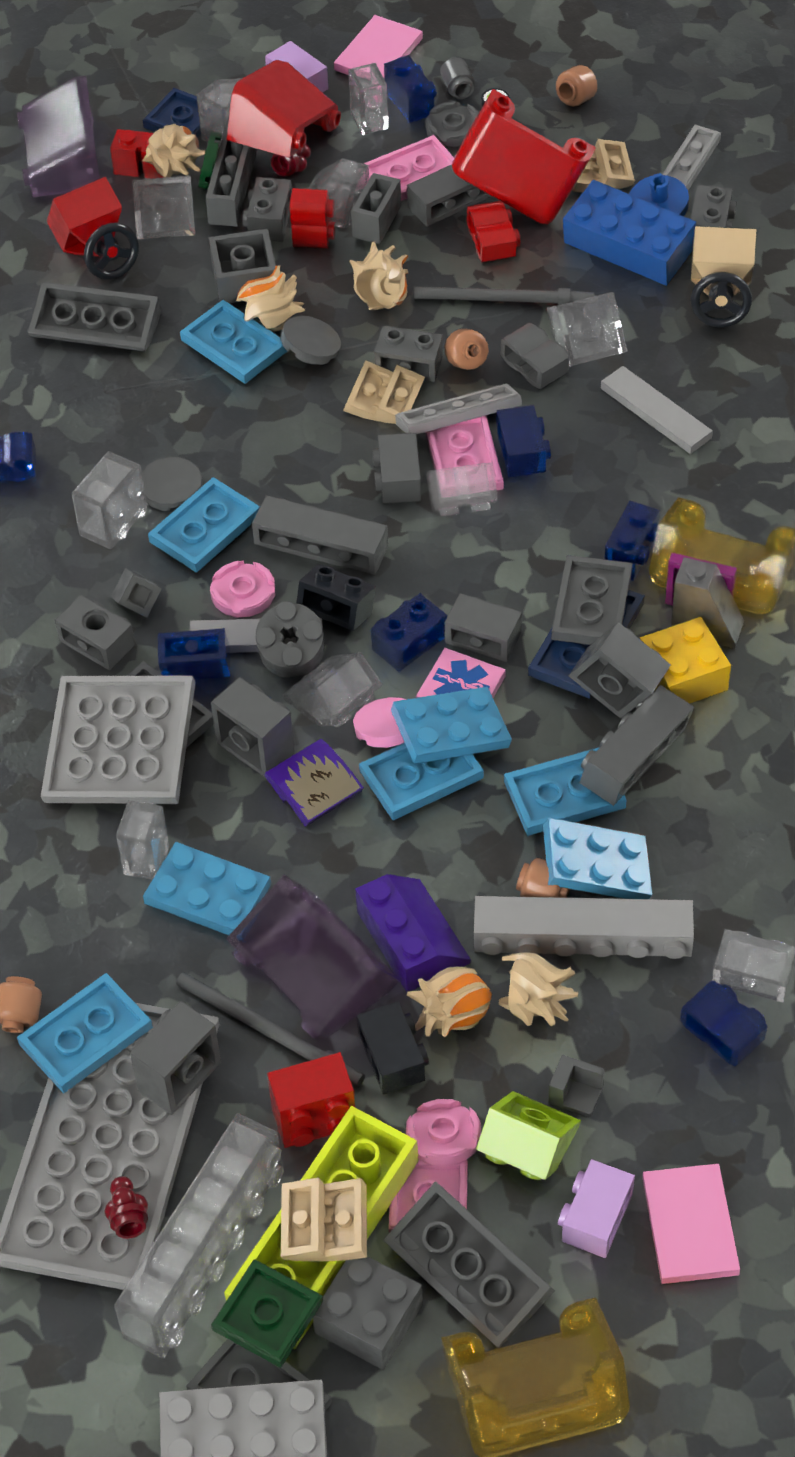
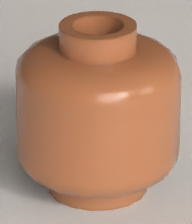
M583 65L573 66L562 72L556 81L558 97L563 103L572 107L589 101L595 96L597 91L596 76L592 70Z
M458 329L447 338L444 346L448 361L453 366L465 370H472L481 366L487 359L489 352L485 337L471 329Z
M535 858L530 864L524 863L516 885V890L521 891V897L567 898L570 889L562 888L558 885H548L549 872L546 860L541 858Z
M12 976L7 977L6 982L0 983V1024H2L1 1029L3 1031L23 1033L24 1027H31L38 1022L42 992L35 987L33 980Z

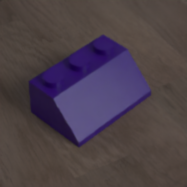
M386 874L355 888L357 913L406 993L420 987L418 979L422 978L427 982L438 972L446 968L464 967L471 963L467 952L420 879Z

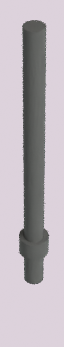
M414 287V299L558 303V306H570V303L594 304L595 292L571 291V288L545 291Z
M184 972L179 975L176 981V985L308 1060L335 1054L330 1050L324 1052ZM345 1063L351 1084L357 1088L360 1087L365 1079V1074Z

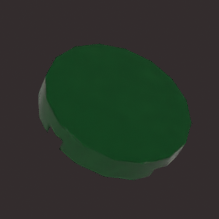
M211 130L198 188L207 190L210 182L205 180L207 177H211L219 151L218 143L215 140L221 141L222 134L220 132Z

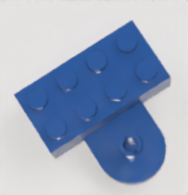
M661 173L640 180L629 194L592 180L563 218L564 243L667 286L693 251L696 221L684 217L689 208L688 190L680 180Z

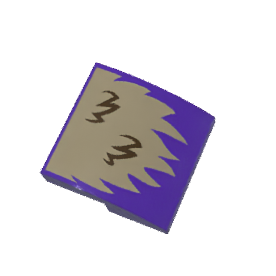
M323 739L317 740L264 774L283 803L288 801L305 827L356 796L364 788L345 762Z

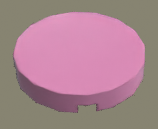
M235 561L226 564L215 572L210 586L211 600L215 607L225 615L236 618L257 615L267 609L275 597L274 577L270 570L260 563L253 562L252 565L245 564L244 561Z
M388 697L364 705L356 712L353 719L356 738L360 741L361 739L366 740V744L372 747L388 748L403 744L404 740L392 715L391 707L394 701L407 699Z
M436 1099L423 1103L417 1108V1112L412 1117L411 1115L406 1121V1135L417 1140L419 1160L434 1166H451L464 1162L475 1154L481 1135V1122L477 1113L470 1107L468 1110L466 1107L461 1106V1102L453 1099Z

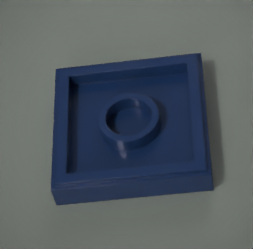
M173 88L143 119V127L155 132L158 129H163L166 125L176 124L189 128L198 139L221 114V105Z

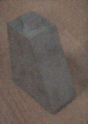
M684 557L675 580L671 627L702 617L718 645L735 648L744 619L717 565Z

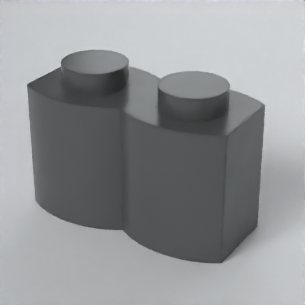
M527 323L501 339V357L510 367L521 372L524 378L534 387L542 389L568 373L570 358L568 351L564 346L549 340L547 333L542 328H538L532 323Z

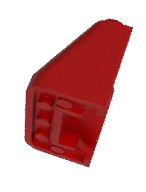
M275 60L240 79L235 84L231 96L227 140L290 158L298 150H302L305 145V127L312 123L321 126L323 131L331 132L338 127L341 120V112L338 111L336 103L288 62Z
M492 89L452 161V169L458 177L539 223L549 224L561 210L590 161L596 147L579 138L568 139L563 147L557 145L512 119L515 112L514 103L508 96Z

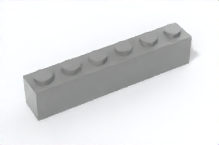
M475 896L474 952H483L489 955L528 952L535 954H557L559 956L591 954L597 957L609 955H629L634 958L666 956L673 959L683 956L692 957L694 942L693 900Z

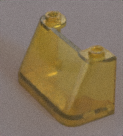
M678 497L658 523L649 567V575L652 581L662 588L667 587L668 563L671 553L737 568L733 599L738 609L756 614H766L772 611L779 600L795 560V528L788 526L775 528L769 534L765 546L704 529L706 524L704 508L697 502Z
M596 1297L575 1302L565 1308L560 1315L559 1324L561 1332L485 1352L480 1337L475 1333L460 1332L441 1337L448 1370L465 1428L475 1454L479 1457H499L610 1427L626 1418L630 1403L624 1358Z

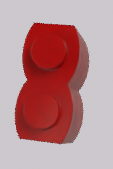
M292 188L290 220L293 247L328 249L329 241L335 239L336 224L330 221V218L334 216V200L329 199L328 190Z
M502 201L467 206V225L480 261L486 262L516 256V247L520 246L521 240L518 229H513L511 210L509 208L506 209Z

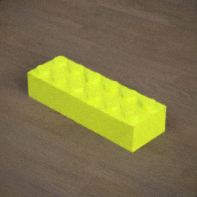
M351 1106L301 1180L320 1178L324 1184L362 1178L367 1185L368 1239L419 1161L417 1140ZM280 1209L225 1290V1298L227 1301L254 1259L324 1296L346 1260L312 1262L283 1260L281 1258ZM313 1318L293 1349H296V1347L298 1346V1344L300 1343V1341L312 1325Z

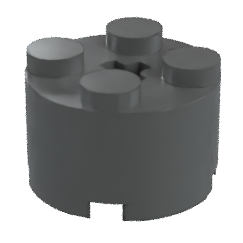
M283 601L265 612L259 620L255 638L259 655L269 671L277 676L290 678L309 674L319 665L324 655V634L321 622L312 610L301 604ZM296 637L297 642L289 641L285 644L284 640L286 638Z

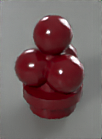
M305 143L303 149L298 150L290 158L273 154L271 166L277 174L282 176L303 172L307 167L306 159L310 157L311 149Z
M119 1176L111 1182L110 1192L112 1200L105 1206V1216L109 1220L110 1228L116 1232L118 1237L130 1239L141 1235L146 1229L148 1202L144 1196L134 1193L133 1183L128 1177Z

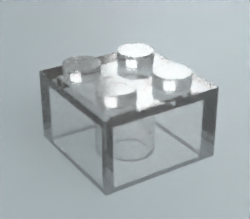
M108 451L72 492V498L81 537L112 550L119 540H123L135 521L144 516L147 502L140 464Z

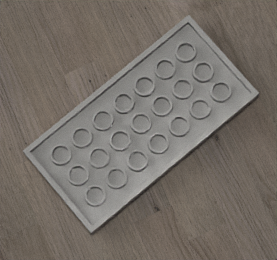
M136 1003L151 1019L153 1028L157 1025L161 1015L166 1010H169L168 1008ZM201 1014L215 1024L217 1033L220 1025L219 1018ZM153 1028L146 1032L144 1035L147 1036L153 1030ZM136 1041L64 1094L48 1077L0 1223V1267L142 1293L202 1084L172 1115L138 1091L130 1052ZM119 1176L128 1177L133 1183L134 1193L144 1196L148 1202L146 1229L141 1235L130 1239L118 1237L116 1232L110 1228L109 1220L105 1216V1206L112 1200L110 1192L111 1182Z

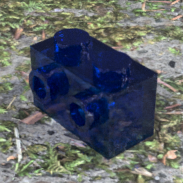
M409 55L384 63L385 91L408 122L411 123L426 116L428 117L430 115L429 111L435 107L434 97L437 96V91L434 83L431 80L429 81L424 75L419 64L416 65Z
M534 405L497 410V435L508 478L546 472V459L551 458L549 440H543L542 436L545 435L543 418L537 417Z
M630 500L605 545L604 560L632 563V581L637 577L641 567L647 564L653 544L658 543L661 537L663 525L659 524L660 510Z
M419 593L411 600L404 601L389 616L381 618L371 628L372 650L400 672L445 638L447 614Z
M225 628L158 633V664L161 674L163 676H193L194 679L230 677V646Z

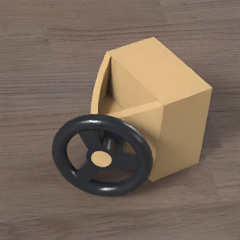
M695 226L691 281L695 284V287L691 294V306L694 314L703 323L713 327H729L743 320L748 314L752 305V294L748 285L751 283L755 263L756 229ZM703 291L709 296V300L700 303V296ZM740 291L743 296L742 305L733 301V296ZM715 308H726L734 313V315L727 318H715L706 312Z

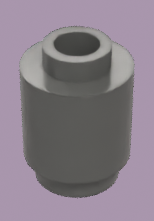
M457 57L447 60L441 66L440 74L449 94L457 99L469 97L474 91L475 81L465 60Z

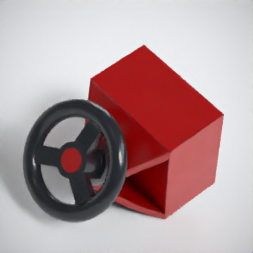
M106 176L53 199L47 218L50 229L63 252L84 256L85 264L94 276L105 280L116 279L126 274L136 262L139 253L137 236L130 227L118 223L122 206ZM115 232H120L128 238L130 248H123L118 245L114 238ZM93 256H99L100 258L94 263ZM118 257L127 258L119 268L111 271L103 270L110 261Z

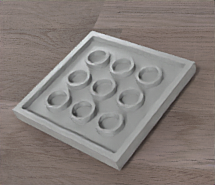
M61 676L40 796L43 802L178 804L196 683L193 676Z
M322 1379L159 1392L161 1457H327Z

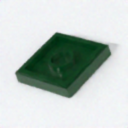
M254 1259L212 1322L211 1328L212 1331L281 1368L323 1303V1296Z

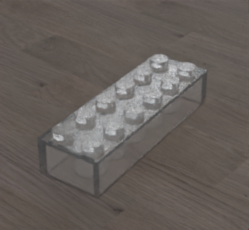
M236 1113L114 1304L123 1339L162 1359L165 1358L170 1348L175 1349L180 1344L185 1333L184 1326L191 1314L196 1316L199 1313L206 1298L204 1293L211 1282L216 1283L220 1279L225 1269L227 1256L231 1250L236 1251L240 1247L248 1222L251 1218L256 1219L259 1216L265 1203L264 1197L270 1187L275 1188L283 1176L282 1150L279 1147L277 1131Z

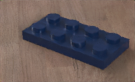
M631 590L628 591L622 624L624 627L630 629L644 605L645 595ZM551 628L528 667V676L590 699L591 694L569 677V674L590 645L551 640Z

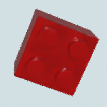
M341 1052L267 1073L272 1111L284 1148L305 1146L315 1139L332 1135L351 1106L355 1107L354 1090Z

